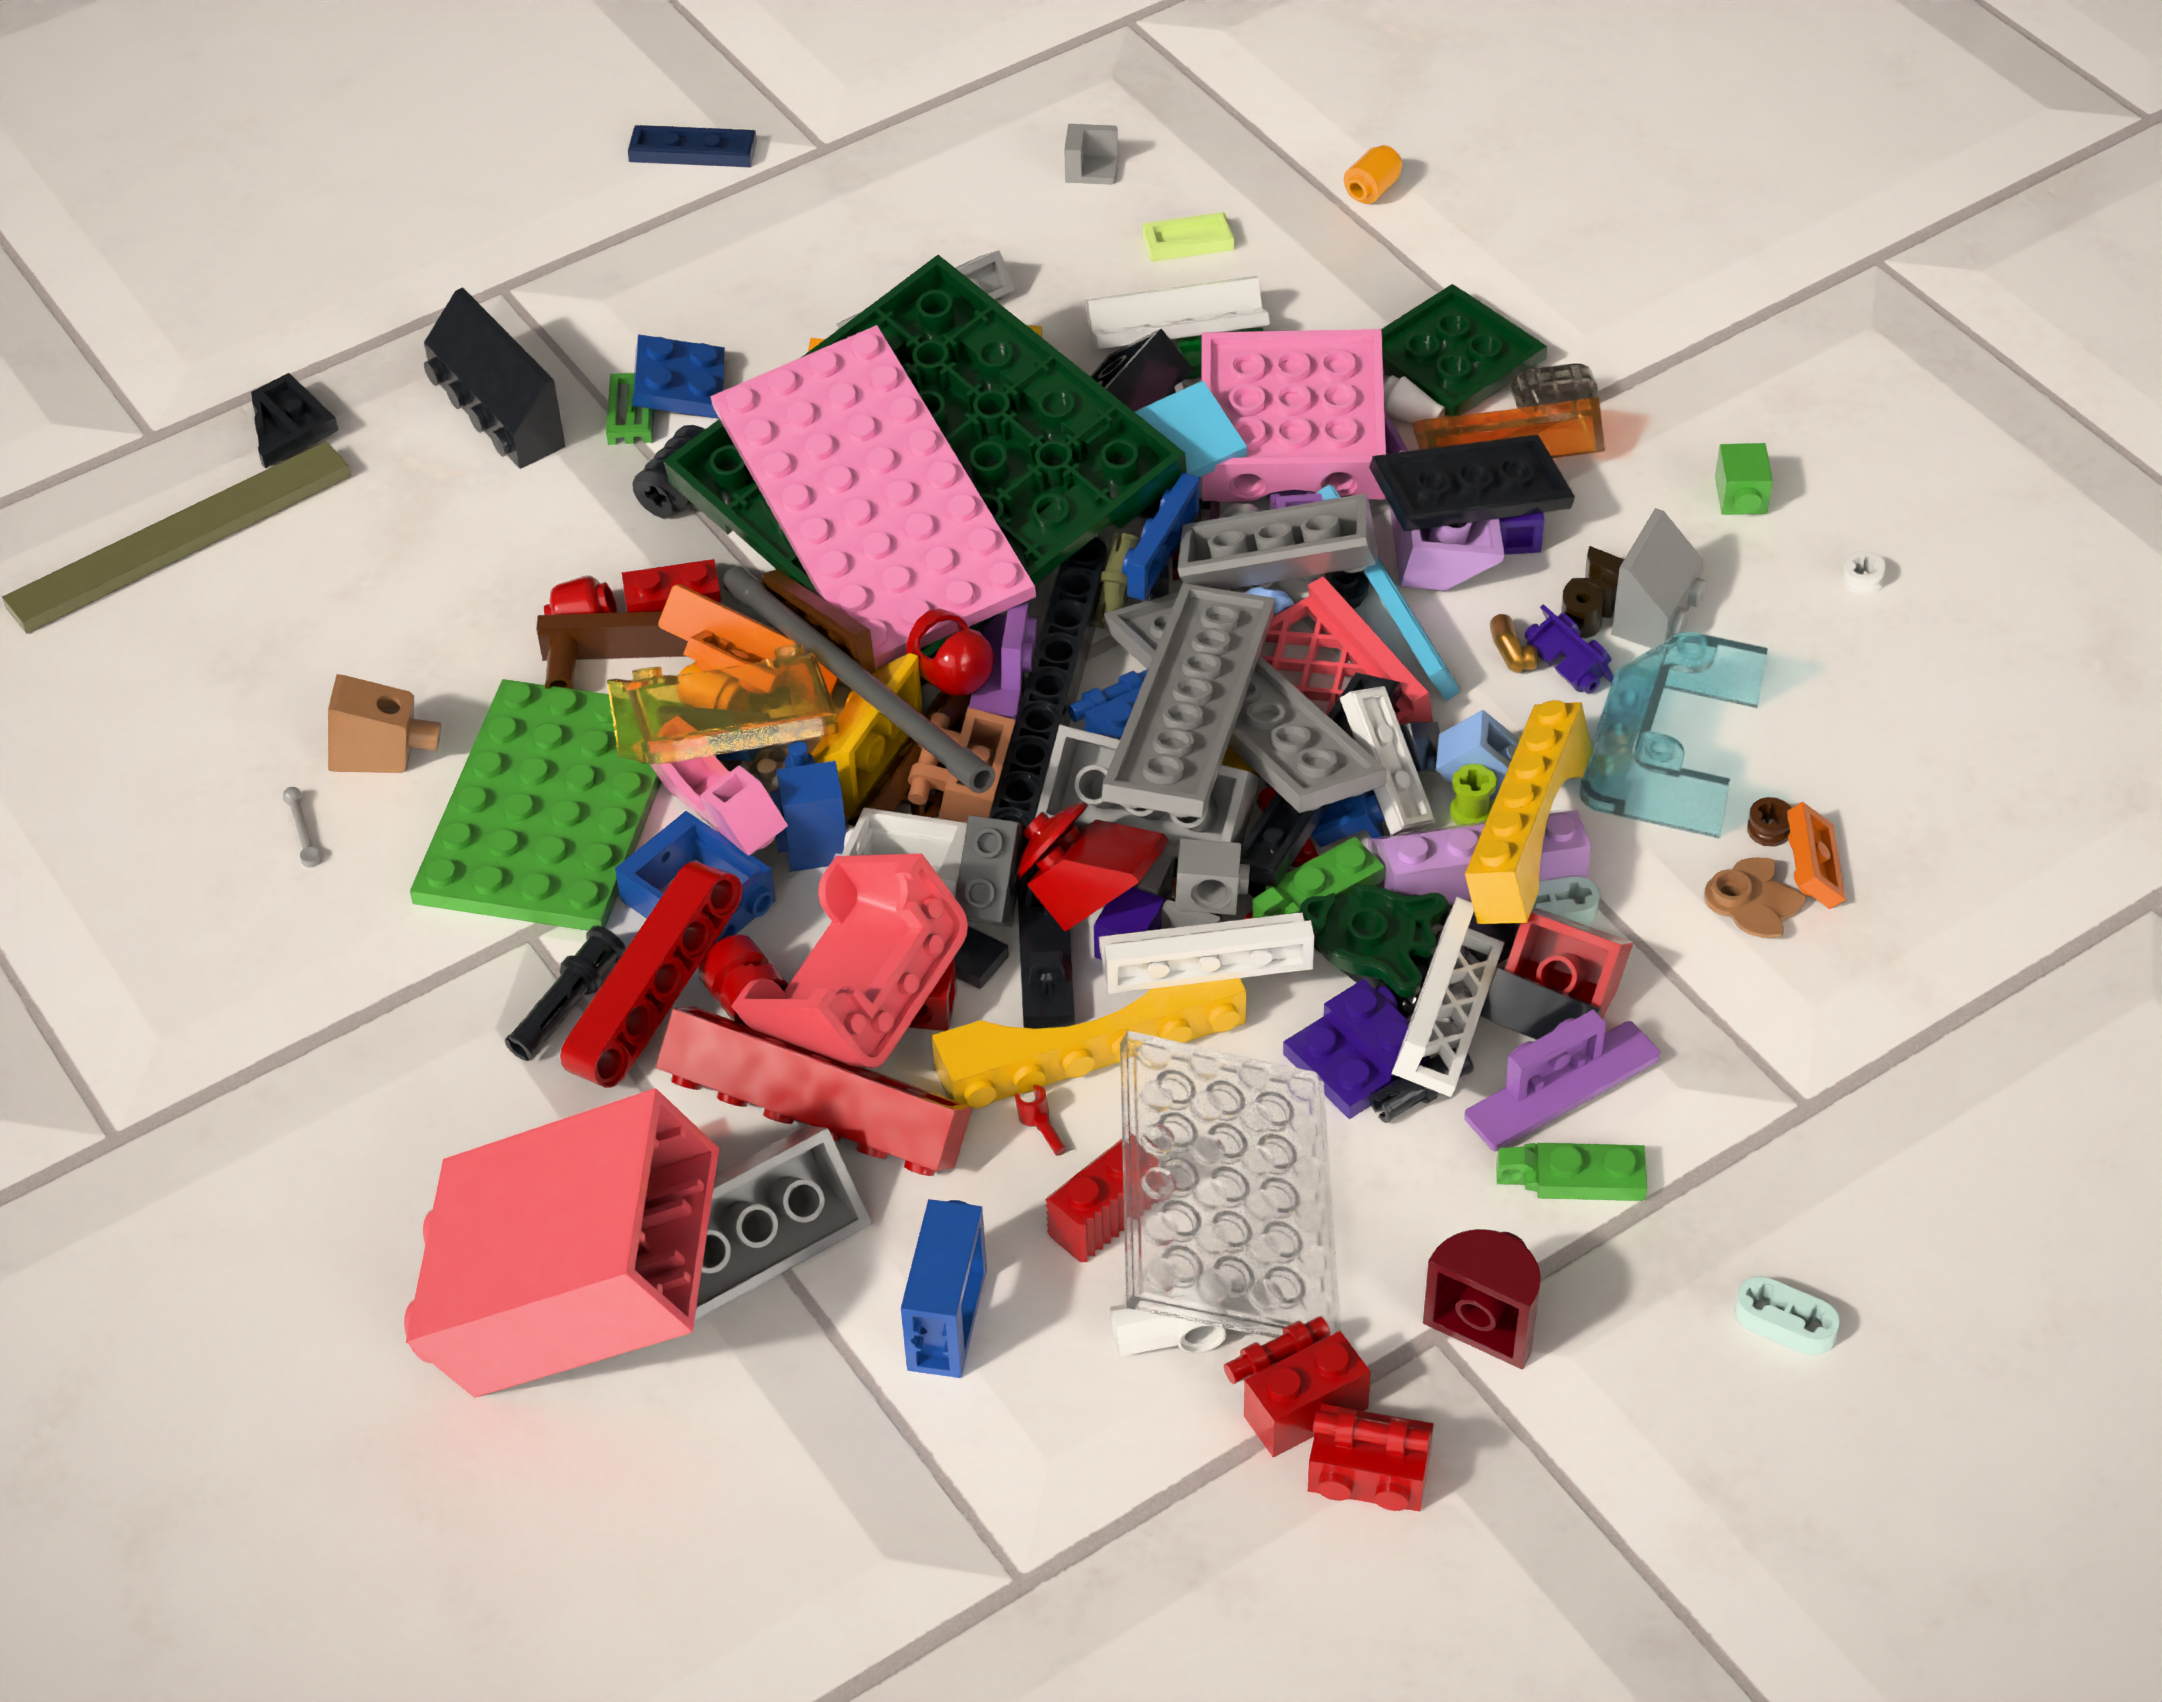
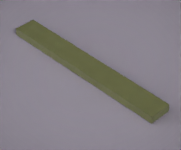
M325 441L2 596L4 605L26 634L347 479L351 476L349 465Z

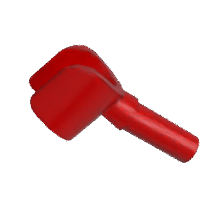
M1040 1085L1033 1086L1036 1100L1034 1102H1025L1016 1093L1015 1102L1019 1121L1029 1127L1036 1126L1056 1156L1064 1154L1067 1148L1049 1119L1045 1089Z

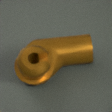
M1506 614L1494 616L1490 621V631L1493 641L1508 669L1520 674L1522 670H1534L1538 665L1536 647L1533 645L1520 646L1510 616Z

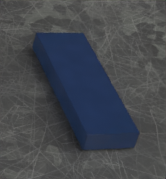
M635 125L628 147L629 162L751 168L757 144L756 130Z

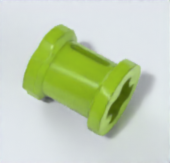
M1467 764L1461 766L1453 774L1452 787L1456 797H1454L1450 805V816L1457 825L1487 821L1493 806L1490 795L1495 792L1497 781L1492 770L1487 769L1481 764Z

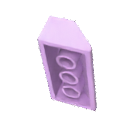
M1577 810L1550 811L1543 839L1539 881L1575 876L1588 877L1591 844ZM1486 821L1368 838L1370 852L1385 866V879L1381 882L1382 888L1404 896L1440 893L1448 900L1449 906L1454 904L1456 897L1472 902L1465 872Z

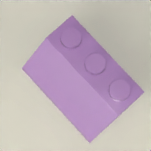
M1390 507L1400 587L1446 591L1503 561L1504 549L1499 519L1404 532Z

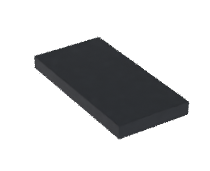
M1538 434L1372 456L1369 466L1404 532L1571 509L1575 499V495Z

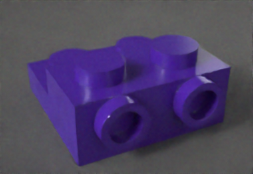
M1362 979L1325 1002L1322 1018L1283 1041V1055L1348 1119H1351L1371 1106L1369 1101L1370 1093L1378 1091L1399 1078V1076L1392 1074L1410 1020L1408 1021L1398 1011L1397 1001L1388 988L1379 986L1374 989L1365 979ZM1430 1055L1422 1057L1420 1064H1423L1424 1062L1428 1061L1430 1059Z

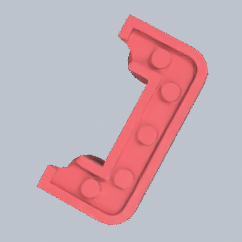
M922 853L836 856L824 872L818 889L820 904L832 922L784 991L778 984L769 979H756L750 981L744 987L731 1006L743 1022L752 1030L850 1066L859 1068L881 1066L913 1021L967 936L968 923L963 908Z

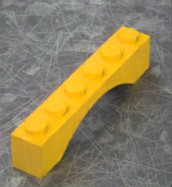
M1552 700L1542 704H1534L1465 872L1477 924L1528 922L1539 893L1543 839L1553 800L1559 788L1567 779L1583 778L1593 752L1582 702L1564 703L1559 700Z
M1240 978L1154 988L1119 1011L1093 1021L1067 1027L1031 1029L1003 1026L980 1020L932 1035L934 1068L949 1099L973 1108H982L994 1101L1013 1096L1016 1093L1033 1092L1034 1085L1042 1087L1068 1078L1082 1077L1090 1071L1119 1062H1130L1148 1053L1168 1047H1178L1187 1041L1216 1032H1227L1235 1026L1245 1024L1246 989Z

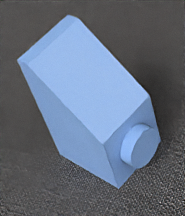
M1481 710L1439 734L1436 771L1446 781L1452 783L1453 774L1461 766L1481 764L1487 769L1492 770L1497 778L1496 790L1490 795V798L1496 799L1520 739L1486 711Z

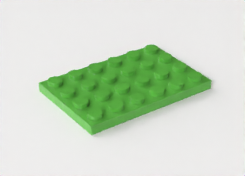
M502 679L410 889L412 903L585 931L597 925L606 927L619 893L615 868L635 852L661 785L658 775L638 746L660 730L654 718V714L659 708L685 709V705L555 686L545 689V685Z

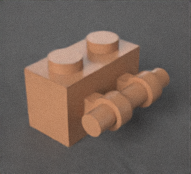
M968 707L961 733L948 730L950 718L943 713L932 714L930 721L959 745L970 749L994 769L995 781L987 791L974 793L946 768L938 767L939 760L920 746L922 750L918 763L912 765L908 777V783L911 785L908 800L917 805H924L927 802L930 791L936 789L944 791L939 818L967 823L968 815L989 818L1011 741L1015 720Z

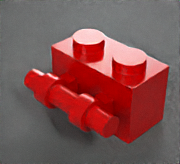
M1321 1316L1305 1324L1299 1320L1284 1327L1282 1330L1283 1335L1263 1345L1255 1342L1241 1349L1239 1357L1225 1363L1223 1366L1225 1374L1232 1384L1244 1380V1418L1273 1458L1314 1437L1313 1424L1316 1410H1320L1321 1404L1365 1411L1369 1407L1371 1371L1341 1331L1330 1336L1328 1324Z
M1321 1404L1320 1410H1316L1313 1424V1433L1315 1434L1309 1458L1307 1492L1318 1493L1325 1498L1335 1501L1352 1499L1374 1503L1391 1511L1407 1509L1420 1512L1431 1456L1434 1423Z

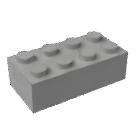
M1059 725L1036 817L1043 811L1050 818L1065 808L1085 802L1088 807L1072 824H1076L1080 830L1098 819L1164 833L1170 842L1162 852L1174 855L1175 858H1179L1180 839L1243 844L1260 776L1249 771L1221 765L1203 818L1192 816L1176 817L1168 812L1145 808H1125L1116 803L1101 801L1103 782L1120 740Z

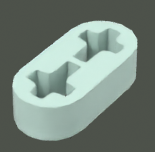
M1580 876L1539 881V893L1533 909L1539 908L1587 925L1595 920L1600 899L1599 889L1595 883ZM1573 899H1577V902L1581 905H1576Z
M1764 1276L1745 1280L1739 1287L1734 1311L1736 1319L1748 1330L1808 1355H1821L1829 1351L1835 1344L1840 1319L1838 1312L1826 1301ZM1760 1299L1769 1302V1305H1765L1762 1310L1752 1307ZM1811 1321L1821 1324V1327H1818L1815 1332L1807 1331L1804 1328Z

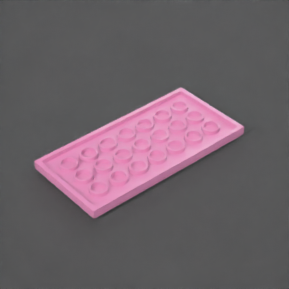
M877 325L710 396L714 410L819 596L870 629L875 669L906 655V645L912 627L917 619L929 610L941 608L952 611L960 616L970 627L1036 597L1035 585ZM952 620L938 622L922 637L920 648L958 632V624Z

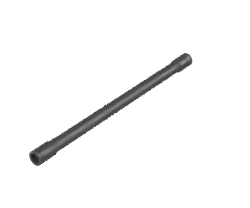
M736 566L726 572L723 578V586L730 594L746 607L754 609L946 766L947 770L970 790L974 793H983L993 785L995 771L990 765L970 749L962 747L771 594L765 585L748 571Z

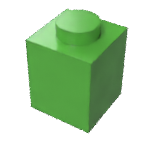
M1766 443L1720 444L1715 481L1722 515L1767 514L1773 479Z

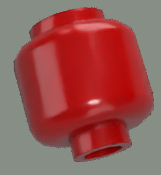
M590 575L555 585L550 591V604L544 605V615L617 613L616 602L609 585L606 582L600 583L595 577Z

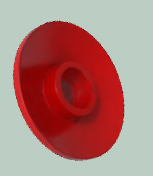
M1085 802L1065 808L1050 818L1042 811L1027 826L1022 834L1029 841L1018 863L1017 878H1023L1035 865L1036 861L1078 819L1088 807Z

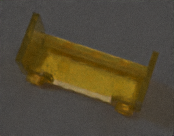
M803 644L774 648L775 657L765 659L766 661L682 675H663L662 667H650L633 670L632 680L617 678L607 680L618 756L647 764L677 762L839 733L837 713L814 652L804 651Z

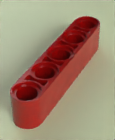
M691 861L679 870L566 1038L561 1049L560 1058L561 1064L567 1072L604 1088L614 1087L625 1078L736 911L743 892L742 883L737 876L698 861Z

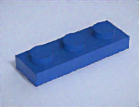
M1182 473L1173 489L1167 488L1165 490L1155 518H1148L1143 527L1139 544L1136 548H1130L1126 553L1122 573L1127 576V596L1142 601L1146 600L1181 542L1183 524L1192 523L1199 513L1200 477Z

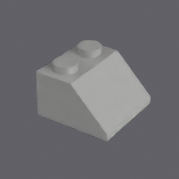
M1654 509L1620 566L1611 635L1661 652H1665L1673 636H1682L1688 622L1689 608L1691 606H1699L1707 584L1706 580L1701 579L1703 558L1663 510Z

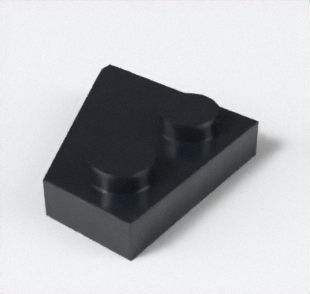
M290 373L251 392L255 412V428L259 443L258 452L261 464L265 469L338 431L336 417Z

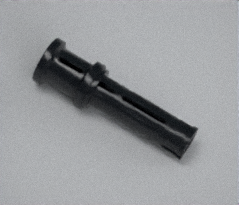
M599 925L592 926L586 933L587 941L574 956H567L561 962L559 978L534 1005L516 1029L505 1038L507 1048L515 1056L525 1061L531 1060L535 1056L536 1051L557 1026L562 1023L582 996L595 993L602 986L601 978L613 963L619 961L626 951L624 943L612 931Z

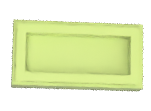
M1225 212L1142 224V236L1151 262L1234 250V237Z

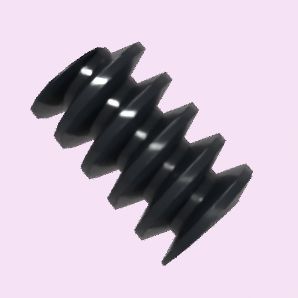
M684 425L679 428L674 436L665 443L664 447L655 454L654 458L645 465L644 469L635 476L632 483L633 492L640 504L653 515L665 519L670 517L673 511L679 512L687 506L689 500L669 483L663 461L704 431L705 428L696 425Z

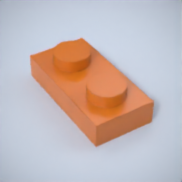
M1801 802L1787 811L1790 828L1788 841L1793 850L1796 867L1794 880L1804 895L1814 897L1828 909H1831L1846 900L1834 825L1806 803Z

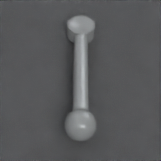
M288 787L283 792V800L286 804L290 805L303 847L300 853L302 864L309 868L315 867L321 862V855L318 848L312 846L300 806L302 793L296 787Z

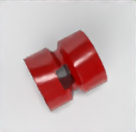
M746 935L728 936L718 941L710 948L698 968L699 980L711 995L721 1003V1007L733 1021L744 1025L746 1024L731 1006L750 981L756 979L773 980L783 991L788 986L783 976L769 963L768 958L754 941Z

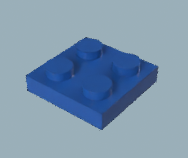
M638 334L635 349L632 406L719 419L713 408L710 396L723 391L725 347Z

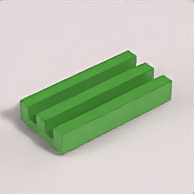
M634 373L610 374L606 426L608 445L617 444V438L625 437L626 444H635V437H642L643 443H652L654 409L643 408L642 424H636L637 407L632 406ZM621 384H628L625 425H618Z

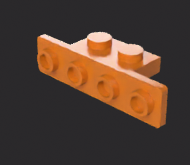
M681 584L672 587L658 625L661 629L688 641L683 655L695 660L697 668L711 675L719 676L725 674L739 681L738 687L752 695H770L784 687L821 706H825L830 702L839 679L786 635Z

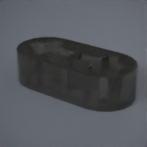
M1580 363L1529 369L1518 374L1512 380L1510 386L1517 408L1527 414L1583 407L1592 402L1598 392L1592 370L1587 365Z

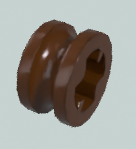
M1773 797L1761 798L1754 802L1750 808L1747 823V832L1750 838L1758 844L1771 847L1787 842L1788 834L1790 833L1787 811L1792 807L1787 802ZM1769 819L1773 820L1772 824H1767L1769 823Z

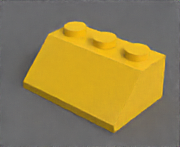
M908 653L875 669L876 673L872 675L923 715L918 655ZM853 690L848 695L844 709L836 720L832 719L828 722L821 741L813 752H809L813 756L815 764L836 761L843 798L844 815L847 817L853 814L908 736Z

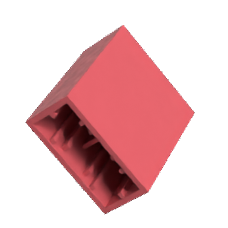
M654 1088L443 1159L434 1206L426 1215L423 1224L425 1250L415 1299L410 1302L405 1312L406 1343L410 1345L414 1353L421 1360L434 1364L475 1398L692 1333L719 1147L658 1089Z

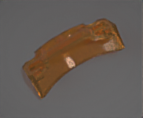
M1599 397L1493 412L1424 419L1413 422V430L1420 450L1538 434L1552 458L1605 451Z

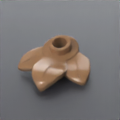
M1760 857L1743 859L1737 862L1733 869L1722 870L1716 873L1708 881L1704 891V900L1712 911L1722 916L1731 917L1742 931L1761 938L1782 936L1784 932L1782 921L1793 917L1801 910L1806 903V896L1774 881V860Z

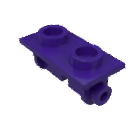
M1543 604L1540 608L1546 620L1540 625L1533 624L1526 630L1524 637L1527 639V645L1536 647L1537 655L1550 667L1564 655L1566 658L1555 667V670L1577 692L1593 693L1599 687L1602 676L1613 685L1616 680L1608 666L1612 659L1607 651L1595 640H1591L1589 643L1585 642L1579 636L1581 634L1580 629L1569 616L1563 612L1556 616Z

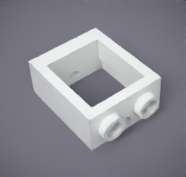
M863 808L856 825H850L846 831L843 853H836L834 858L836 856L922 853L931 866L941 867L938 876L955 897L967 823Z

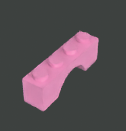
M676 717L638 746L664 787L746 855L750 856L756 850L768 846L775 836L788 826L766 789L757 778L740 765L729 772L707 747L699 734Z

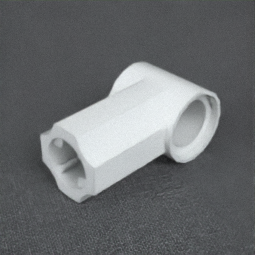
M1192 1279L1180 1282L1168 1291L1166 1297L1110 1307L1113 1337L1117 1353L1119 1352L1120 1356L1177 1345L1184 1352L1203 1353L1218 1347L1226 1337L1213 1285L1207 1280Z

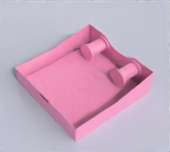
M1381 329L1202 333V381L1205 382L1247 446V456L1231 458L1215 466L1213 472L1202 476V501L1248 502L1255 501L1272 492L1296 489L1318 492L1328 484L1334 486L1341 498L1367 493L1368 500L1385 499L1382 490L1369 469L1372 456L1386 454Z

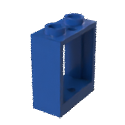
M687 811L682 813L615 868L621 901L646 919L663 896V893L659 890L674 879L679 870L691 861L697 860L737 876L742 883L741 901L713 945L728 936L737 935L740 930L756 917L764 915L776 901L772 868L753 855H746L722 834Z
M928 1199L900 1308L907 1371L954 1378L962 1377L987 1272L982 1206L970 1205L960 1200L940 1201Z

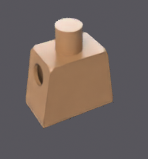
M336 674L328 707V771L402 773L407 770L411 748L438 751L441 722L414 719V695L410 691Z

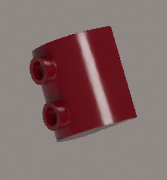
M1487 1229L1463 1231L1443 1241L1428 1260L1423 1324L1522 1370L1532 1351L1541 1282L1538 1263L1524 1241L1510 1232H1498Z

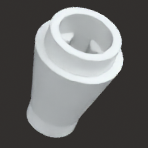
M1393 375L1390 376L1383 386L1384 408L1389 417L1434 431L1440 424L1446 408L1435 402L1405 376L1401 379Z

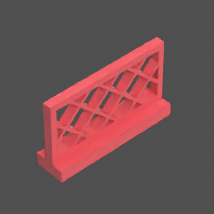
M1324 576L1308 585V597L1272 618L1264 642L1277 643L1274 657H1261L1278 672L1279 670L1303 672L1300 686L1295 687L1309 700L1329 701L1326 715L1329 714L1344 691L1341 690L1344 677H1353L1357 672L1400 682L1402 695L1393 707L1399 726L1413 722H1433L1429 692ZM1307 615L1316 623L1314 633L1290 632L1292 624ZM1286 644L1310 646L1307 659L1283 658ZM1318 648H1338L1342 652L1340 661H1316ZM1312 673L1336 675L1333 688L1308 687Z

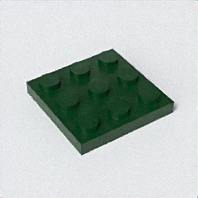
M1454 284L1449 285L1381 329L1383 372L1388 376L1393 375L1399 379L1405 376L1435 402L1446 408L1444 414L1452 420H1455L1546 360L1547 346Z

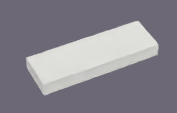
M1385 686L1351 691L1342 696L1340 701L1355 741L1386 768V785L1374 789L1390 835L1423 829L1435 823L1433 813Z

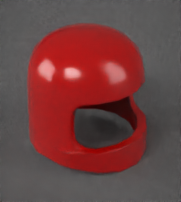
M941 608L929 610L917 619L910 631L906 645V654L918 655L920 677L940 691L949 695L965 696L980 689L989 679L994 664V653L990 642L980 632L971 630L967 623L952 611ZM946 620L955 621L958 624L959 632L944 642L934 659L924 655L920 650V642L926 632L938 622Z

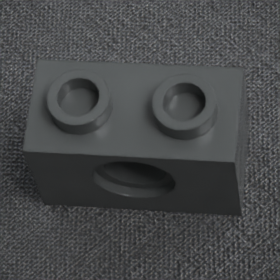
M968 815L955 899L966 914L967 921L1012 927L1019 885L1016 871L1026 841V837L1022 834L1026 827L1020 823Z

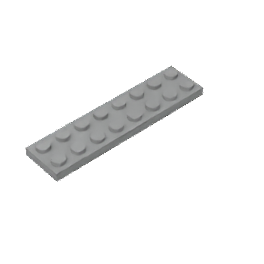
M1182 583L1104 779L1101 801L1116 803L1129 809L1145 808L1168 812L1176 817L1192 816L1203 818L1274 616L1276 598Z
M1179 592L1104 613L1106 621L1104 623L1105 630L1146 669L1150 666ZM1259 655L1228 746L1299 813L1316 810L1323 805L1348 797H1356L1364 792L1385 786L1386 768Z

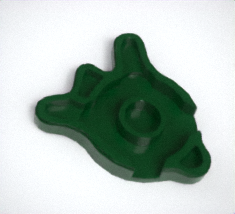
M1354 885L1353 893L1341 895L1335 898V892L1327 896L1307 898L1302 902L1299 913H1303L1304 921L1311 920L1314 940L1319 951L1328 962L1338 969L1354 975L1381 979L1396 994L1408 998L1418 994L1422 984V975L1411 957L1428 958L1434 954L1437 941L1432 927L1445 919L1448 914L1449 904L1445 896L1440 893L1404 896L1372 885Z

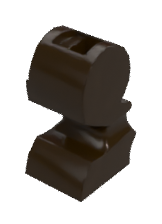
M1589 546L1587 553L1585 578H1572L1566 584L1562 595L1561 613H1565L1574 621L1581 631L1579 635L1581 638L1595 636L1600 631L1602 617H1612L1615 609L1619 569L1624 561L1620 557Z

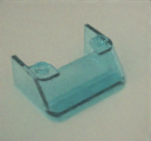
M1683 632L1619 667L1614 674L1591 745L1593 752L1583 778H1581L1579 794L1582 802L1595 811L1720 839L1730 778L1682 768L1685 755L1682 744L1672 736L1650 730L1664 688L1757 708L1768 648L1695 632Z

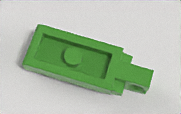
M1353 837L1286 873L1277 887L1266 886V891L1252 899V918L1299 913L1302 902L1309 897L1327 896L1335 892V898L1341 895L1353 893L1354 885L1375 886L1385 879V866L1356 837Z
M1537 1142V1144H1525L1523 1147L1498 1148L1496 1159L1497 1184L1525 1185L1526 1190L1537 1192V1197L1540 1199L1646 1200L1647 1194L1645 1145Z

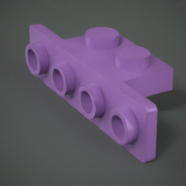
M1029 600L1008 609L1007 615H996L984 625L982 635L990 642L994 653L993 670L986 683L971 694L969 708L1014 719L1015 723L1018 717L1024 673L1032 672L1033 647H1036L1037 618L1029 616Z
M1593 1009L1576 1019L1570 1018L1563 1021L1554 1031L1534 1042L1527 1041L1519 1045L1508 1058L1505 1088L1467 1108L1464 1119L1492 1151H1498V1148L1506 1147L1657 1063L1661 1052L1632 1021H1626L1605 1033L1606 1022Z

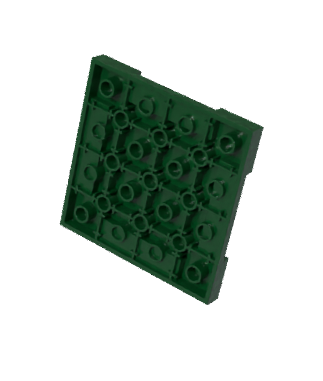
M940 255L935 256L802 356L804 357L877 325L1034 585L1109 525L1114 524L1118 529H1121L1160 498L1167 488L1171 489L1182 473H1187L1184 451ZM720 419L663 461L669 483L727 535L734 531L775 569L819 596ZM995 616L974 624L969 628L980 632L979 629ZM955 633L920 648L921 652L927 657L934 659L944 642ZM920 677L922 688L928 682Z

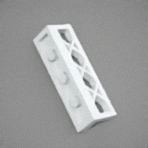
M1257 276L1086 299L1090 340L1098 349L1129 345L1161 328L1170 339L1202 335L1203 332H1224L1270 325L1269 312L1262 308L1260 283Z
M1456 897L1441 932L1392 1074L1450 1097H1452L1504 945V942L1468 928L1474 912L1473 904L1459 897ZM1463 945L1488 955L1487 960L1469 965L1460 952L1461 946ZM1464 981L1474 997L1457 1001L1449 990L1448 985ZM1451 1016L1461 1033L1444 1038L1435 1021ZM1439 1053L1449 1069L1448 1075L1419 1065L1422 1057Z
M1301 912L1099 937V947L1108 994L1311 970L1313 969L1314 933L1311 920L1304 921L1303 913Z

